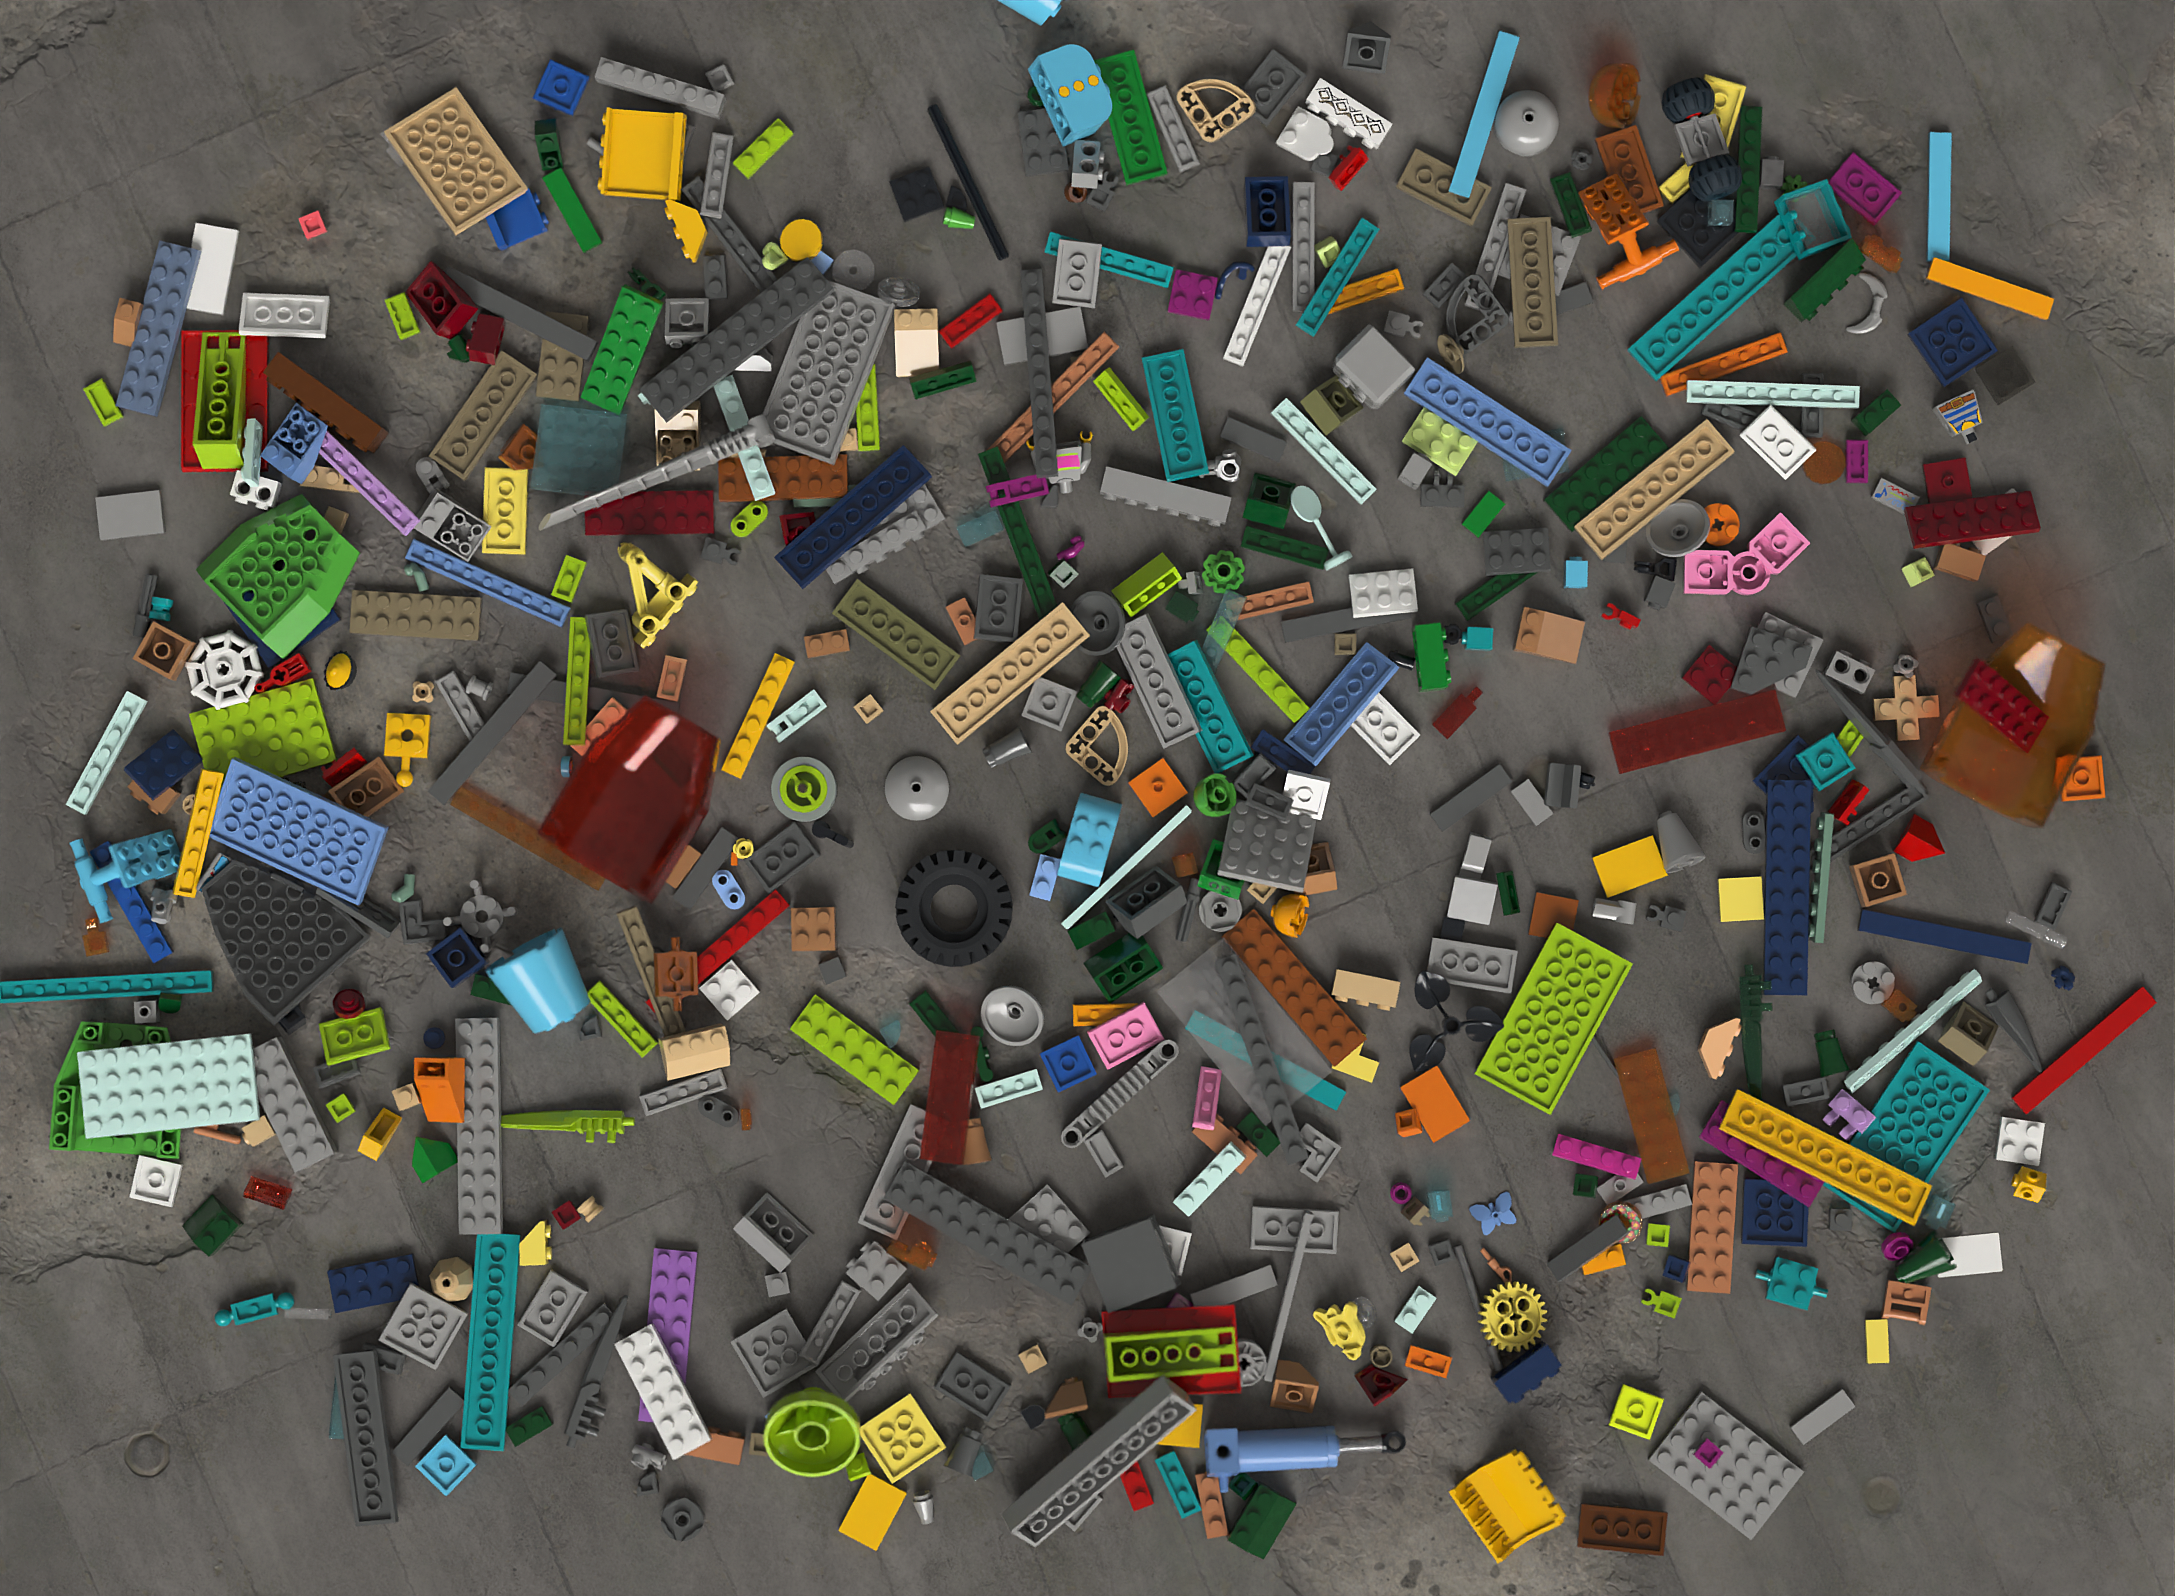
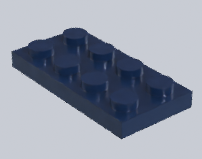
M413 1254L327 1271L335 1313L400 1301L410 1282L419 1286Z

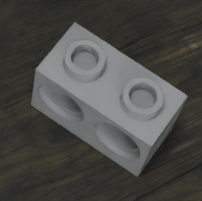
M1075 140L1071 187L1097 189L1098 180H1102L1103 167H1099V163L1103 164L1104 151L1100 150V141Z
M1420 452L1418 455L1413 453L1398 480L1416 490L1432 465L1429 462L1430 458Z
M1844 650L1833 652L1823 674L1828 679L1858 694H1863L1875 672L1874 669L1870 668L1871 664L1861 659L1859 662L1852 659V654ZM1837 660L1844 663L1845 669L1843 672L1836 670L1835 663ZM1856 670H1861L1864 674V679L1861 682L1857 681L1854 677Z

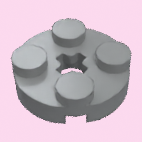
M1212 891L1202 898L1199 905V916L1202 923L1207 928L1216 932L1232 929L1238 923L1242 914V906L1239 899L1236 900ZM1218 904L1226 907V912H1223L1222 917H1219L1218 913H1214V909H1217Z
M1875 961L1865 962L1855 968L1850 978V984L1853 994L1859 1001L1866 1004H1880L1891 996L1894 990L1895 977L1886 965ZM1875 977L1878 985L1870 989L1867 980L1868 978L1873 979Z

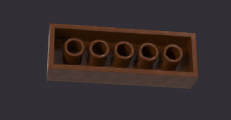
M277 352L263 371L268 376L266 381L279 390L282 387L285 388L284 394L297 403L301 400V406L313 415L319 413L318 419L331 428L334 425L337 426L336 432L347 440H350L352 437L354 439L353 444L365 453L368 450L375 453L389 434V432L281 353Z

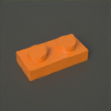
M1410 1345L1404 1366L1446 1378L1452 1357Z

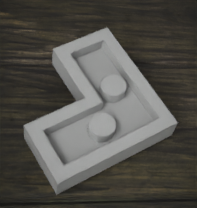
M1305 1123L1299 1132L1305 1149L1311 1153L1299 1171L1315 1182H1318L1342 1147Z

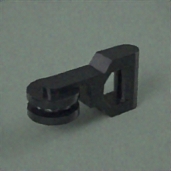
M1662 558L1658 563L1653 564L1652 572H1650L1651 569L1647 568V566H1651V563L1634 561L1637 567H1634L1633 570L1637 571V573L1657 575L1668 581H1675L1677 560ZM1662 563H1668L1667 575H1662L1660 572V565Z
M817 821L813 824L812 833L814 836L821 839L827 837L847 848L854 846L852 840L830 830V826L826 822Z

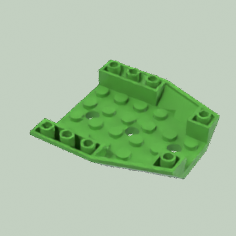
M303 494L241 524L196 569L204 582L282 659L330 613L360 555V552L316 510L317 508ZM311 529L315 530V538L310 541L306 540V532ZM278 560H284L285 567L281 571H276L275 563ZM252 590L254 592L253 600L245 601V593Z
M81 1021L54 1084L50 1150H80L179 1159L181 1128L125 1134L122 1138L115 1135L86 1139L77 1052L121 1048L122 1042L126 1039L130 1040L133 1046L171 1042L168 1028L150 1025Z

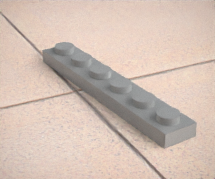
M1293 182L1292 311L1304 312L1314 295V182Z
M1508 183L1504 186L1475 273L1485 280L1491 290H1493L1508 246L1507 219H1517L1526 189ZM1478 279L1473 280L1471 289L1475 287L1478 291L1475 294L1477 298L1481 293L1487 291L1485 288L1479 289L1478 284L1480 281ZM1468 294L1465 306L1480 310ZM1488 295L1481 298V304L1486 308L1490 299Z

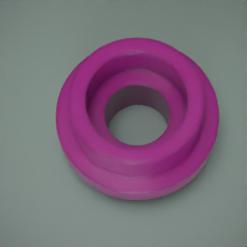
M1399 1182L1392 1186L1390 1196L1395 1203L1405 1204L1411 1199L1412 1190L1406 1183ZM1399 1189H1403L1405 1191V1195L1403 1197L1397 1196V1191Z

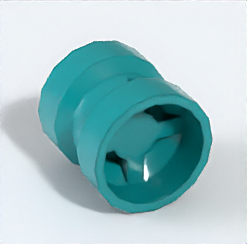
M152 597L151 603L153 608L149 612V618L170 622L171 614L169 611L173 607L174 600Z

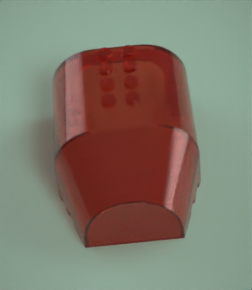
M645 695L628 709L625 715L616 723L613 722L602 735H598L592 740L536 834L547 844L633 896L653 904L709 812L721 742L720 738Z

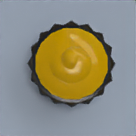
M340 650L339 652H334L333 656L329 657V662L325 664L324 681L326 686L330 687V690L338 691L339 689L349 687L353 683L357 673V665L347 651L343 652Z

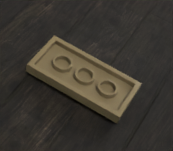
M1415 149L1396 186L1397 189L1471 227L1492 187L1475 179L1469 198L1448 192L1455 168L1418 149Z
M546 311V316L587 336L589 316ZM543 339L536 397L579 402L584 359Z

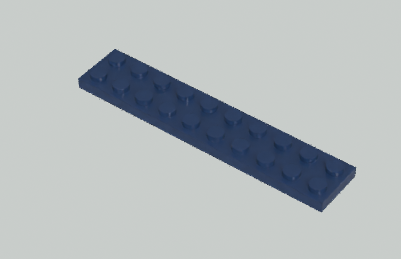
M1767 780L1763 995H1807L1811 780Z

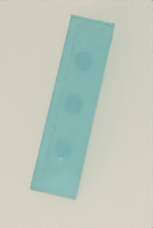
M1229 589L1225 591L1202 647V651L1214 675L1247 597Z

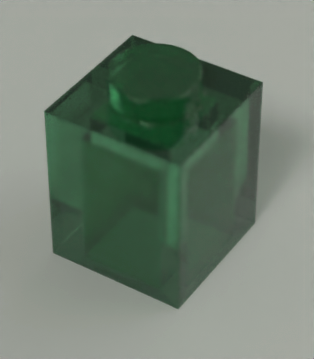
M1176 591L1165 608L1166 612L1185 624L1189 620L1193 622L1200 612L1197 610V603Z

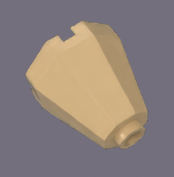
M458 1256L440 1260L429 1275L433 1294L449 1303L467 1299L473 1289V1266Z

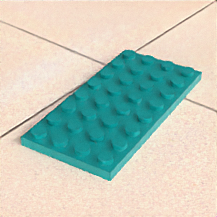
M1917 1041L1870 1112L1876 1117L1875 1120L1862 1134L1857 1130L1848 1144L1928 1184L1990 1089ZM1826 1182L1823 1184V1186L1893 1233L1896 1232L1903 1221Z

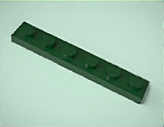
M1742 105L1740 107L1737 162L1741 167L1742 182L1736 190L1734 232H1757L1762 107Z

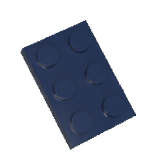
M173 729L126 765L124 771L154 801L201 764L203 759Z

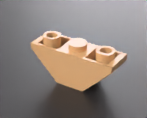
M1731 1018L1705 1029L1698 1046V1051L1710 1078L1717 1079V1076H1722L1725 1069L1723 1062L1725 1057H1729L1734 1045L1731 1042L1734 1036L1737 1037L1740 1033L1742 1025L1739 1023L1741 1019Z

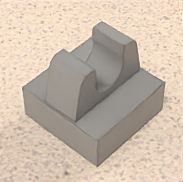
M1187 572V579L1178 582L1179 589H1188V594H1203L1200 572Z

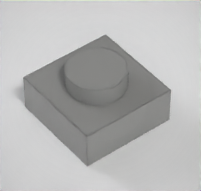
M787 1271L765 1275L769 1297L791 1293Z

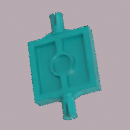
M1775 1257L1773 1268L1769 1273L1756 1270L1758 1274H1755V1278L1767 1281L1765 1299L1808 1310L1813 1295L1827 1297V1294L1824 1293H1828V1289L1816 1286L1818 1268Z

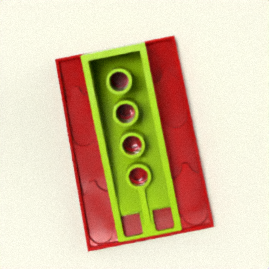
M239 330L181 331L182 472L241 471V468L244 467L242 450L245 447L244 428L247 426V419L255 418L263 426L261 453L269 443V382L266 381L268 376L263 373L268 366L269 359L268 336L240 335ZM261 457L260 472H268V462Z
M1234 1304L1115 1310L1110 1313L1108 1311H1101L1108 1398L1138 1397L1161 1376H1165L1186 1391L1188 1395L1241 1392Z

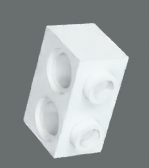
M237 470L230 495L236 497V502L246 505L248 501L256 503L255 507L267 511L269 507H276L282 483L260 477L258 487H250L248 493L242 494L241 486L246 482L241 477V471ZM269 489L271 492L270 497L263 500L261 498L262 491Z

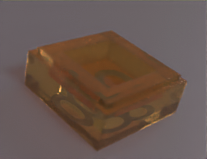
M741 1108L742 1131L750 1130L752 1128L751 1109Z

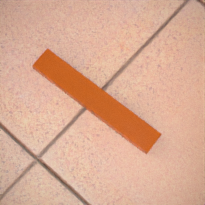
M1781 332L1666 373L1660 378L1667 397L1686 390L1687 380L1711 381L1783 355L1788 351Z

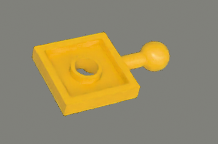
M387 713L384 756L402 757L401 771L396 775V781L402 787H407L413 782V775L409 771L410 758L428 759L430 715ZM405 730L413 732V738L408 742L402 739V733Z

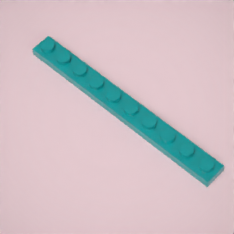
M213 970L0 982V1003L160 995V993L214 992Z

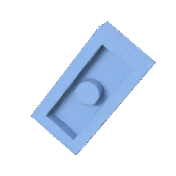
M1040 854L1029 896L1048 901L1051 900L1061 859Z

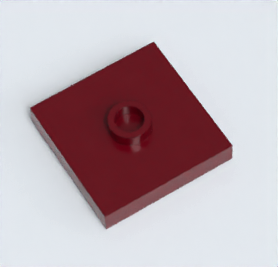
M1966 457L1922 465L1929 504L1973 498Z

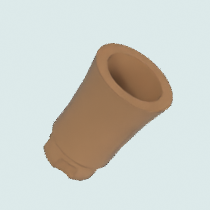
M981 1118L961 1121L960 1126L962 1130H960L962 1139L963 1165L991 1161L992 1158L987 1146Z

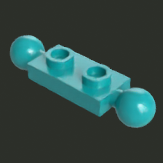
M284 1292L277 1299H275L274 1293L234 1303L230 1305L232 1311L226 1309L217 1311L214 1317L215 1322L219 1326H227L234 1319L235 1325H240L279 1314L278 1307L285 1310L290 1309L294 1305L295 1299L291 1293Z

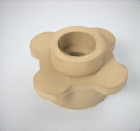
M416 681L413 683V701H426L427 703L433 701L432 689L434 684L432 682L420 683Z

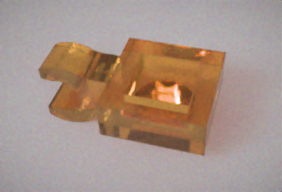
M97 917L86 919L88 934L82 936L86 956L109 952L105 931H98Z

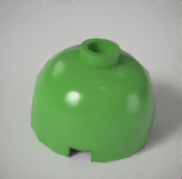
M1219 773L1208 775L1196 784L1193 791V800L1195 806L1202 814L1209 817H1219L1229 814L1231 808L1235 806V787L1232 782L1228 783L1225 775Z

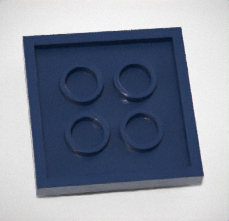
M1963 298L1907 334L1942 387H1945L1998 351Z
M1743 1179L1741 1244L1807 1247L1809 1207L1767 1180Z

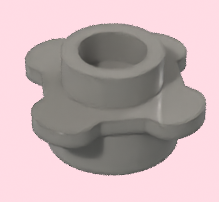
M1901 654L1893 670L1896 673L1904 674L1907 678H1911L1914 674V669L1918 667V661L1912 656Z
M1086 1317L1083 1319V1325L1078 1329L1077 1333L1080 1337L1084 1336L1089 1342H1095L1099 1331H1102L1103 1327L1101 1323H1095L1090 1317Z

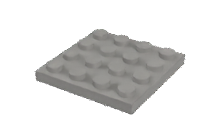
M1236 799L1235 806L1230 810L1218 875L1303 893L1316 819L1310 818L1307 815L1301 816L1289 813L1284 821L1246 805V801Z

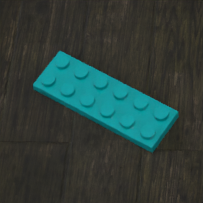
M1184 349L1143 357L1142 363L1167 482L1208 474L1209 469Z
M1195 640L1169 653L1168 657L1203 730L1195 735L1214 773H1220L1254 756L1198 641Z

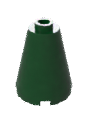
M1936 1230L1930 1232L1905 1257L1895 1264L1896 1270H1894V1273L1900 1282L1904 1281L1907 1284L1957 1268V1264H1951L1954 1258L1943 1239L1935 1237L1938 1234Z

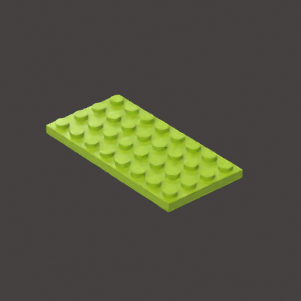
M1556 922L1502 1021L1504 1028L1495 1034L1474 1074L1551 1115L1633 963Z

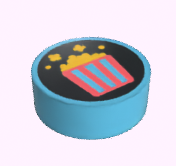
M563 756L561 759V775L563 777H572L574 769L573 757Z

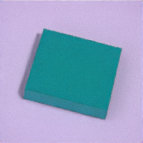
M1833 732L1795 755L1818 792L1855 769V766Z

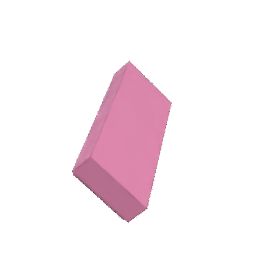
M1201 1066L1192 1127L1214 1130L1222 1069Z

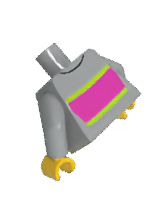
M1081 431L1080 441L1056 444L1058 477H1047L1046 479H1049L1051 484L1059 483L1060 493L1072 492V481L1080 480V474L1086 472L1091 461L1090 442L1093 436L1091 431L1089 432L1090 438L1088 439L1082 437L1083 432ZM1027 440L1026 444L1031 450L1030 454L1036 469L1034 446H1030L1029 440Z

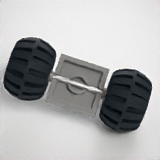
M1694 77L1679 81L1668 87L1663 92L1661 104L1666 117L1676 124L1673 128L1687 167L1694 165L1689 172L1691 191L1702 201H1712L1735 192L1741 185L1742 171L1738 162L1728 155L1729 151L1716 114L1708 115L1713 110L1715 103L1713 89L1703 78Z

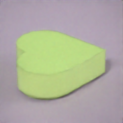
M770 242L766 244L762 250L764 255L762 264L769 270H774L788 261L786 255L775 243Z

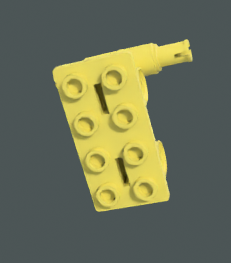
M623 542L620 544V547L618 546L617 551L619 557L628 564L637 609L632 616V622L640 630L633 639L642 648H645L646 645L650 646L656 639L655 634L659 629L662 630L668 625L669 617L673 612L677 613L684 604L682 601L687 595L691 596L696 591L698 581L687 573L679 582L671 574L662 571L645 557L644 552L632 543ZM642 574L650 579L658 589L649 602H647ZM675 586V589L670 592L671 587ZM648 619L647 623L643 625L644 620Z

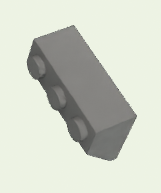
M768 1193L733 1228L780 1273L814 1237L810 1231Z

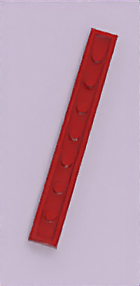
M2141 986L2013 1095L2011 1099L2024 1114H2028L2157 1002Z

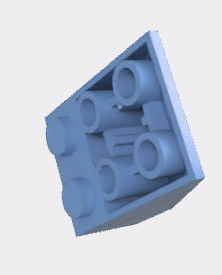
M296 403L260 456L290 479L303 484L315 466L328 425Z

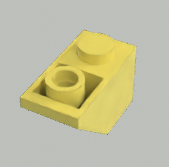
M547 1220L540 1221L519 1244L520 1266L546 1265L549 1263L548 1259H552V1247L548 1246V1238H551V1225H547Z

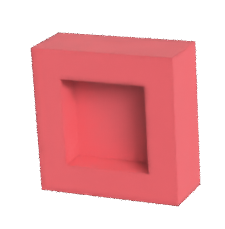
M319 211L298 218L306 239H311L328 232Z

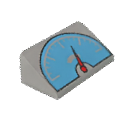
M218 853L196 886V890L202 892L201 888L230 864L233 859L224 853Z

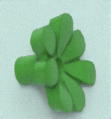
M1788 175L1785 177L1786 183H1783L1780 189L1785 190L1783 194L1806 187L1808 184L1804 181L1801 182L1802 176L1795 175L1794 179ZM1795 199L1792 202L1796 203L1798 202V199Z

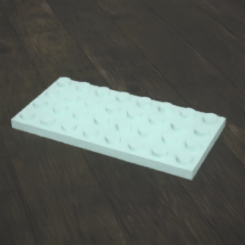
M251 1034L77 1052L86 1139L260 1120Z

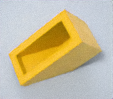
M383 1107L363 1135L358 1151L377 1161L391 1140L402 1117Z

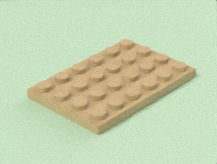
M457 87L384 131L391 145L455 236L528 190Z

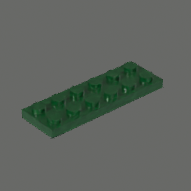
M1640 416L1543 501L1572 533L1575 530L1574 526L1645 470L1666 452L1669 447L1644 418Z

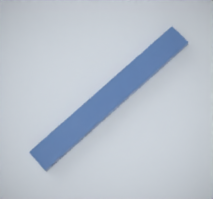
M414 538L405 556L406 559L560 627H563L571 609Z

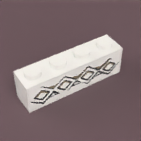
M1321 78L1306 99L1305 104L1308 105L1307 108L1311 112L1323 114L1326 116L1325 120L1334 126L1340 125L1344 128L1343 131L1351 137L1356 135L1362 139L1361 143L1370 149L1373 147L1378 149L1392 127V123Z

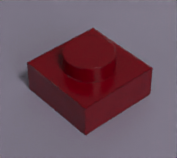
M571 1200L551 1212L563 1230L582 1218Z

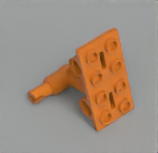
M1617 174L1606 177L1579 192V196L1592 221L1595 220L1607 245L1619 241L1627 256V259L1615 264L1613 270L1596 277L1602 290L1617 281L1625 282L1636 275L1644 274L1648 269L1660 264L1663 258L1679 251L1674 239L1658 247L1651 246L1643 251L1640 250L1636 240V231L1647 226L1648 221Z

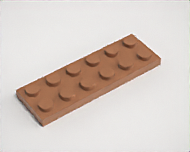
M1694 1161L1688 1261L1691 1263L1687 1273V1291L1730 1294L1738 1164Z

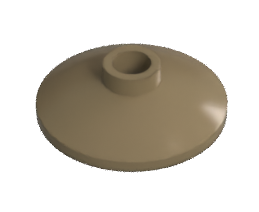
M1446 334L1440 335L1437 344L1444 363L1453 373H1462L1464 371V350L1459 343L1456 344L1450 336Z

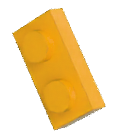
M1614 1244L1582 1267L1583 1275L1626 1265L1621 1244Z

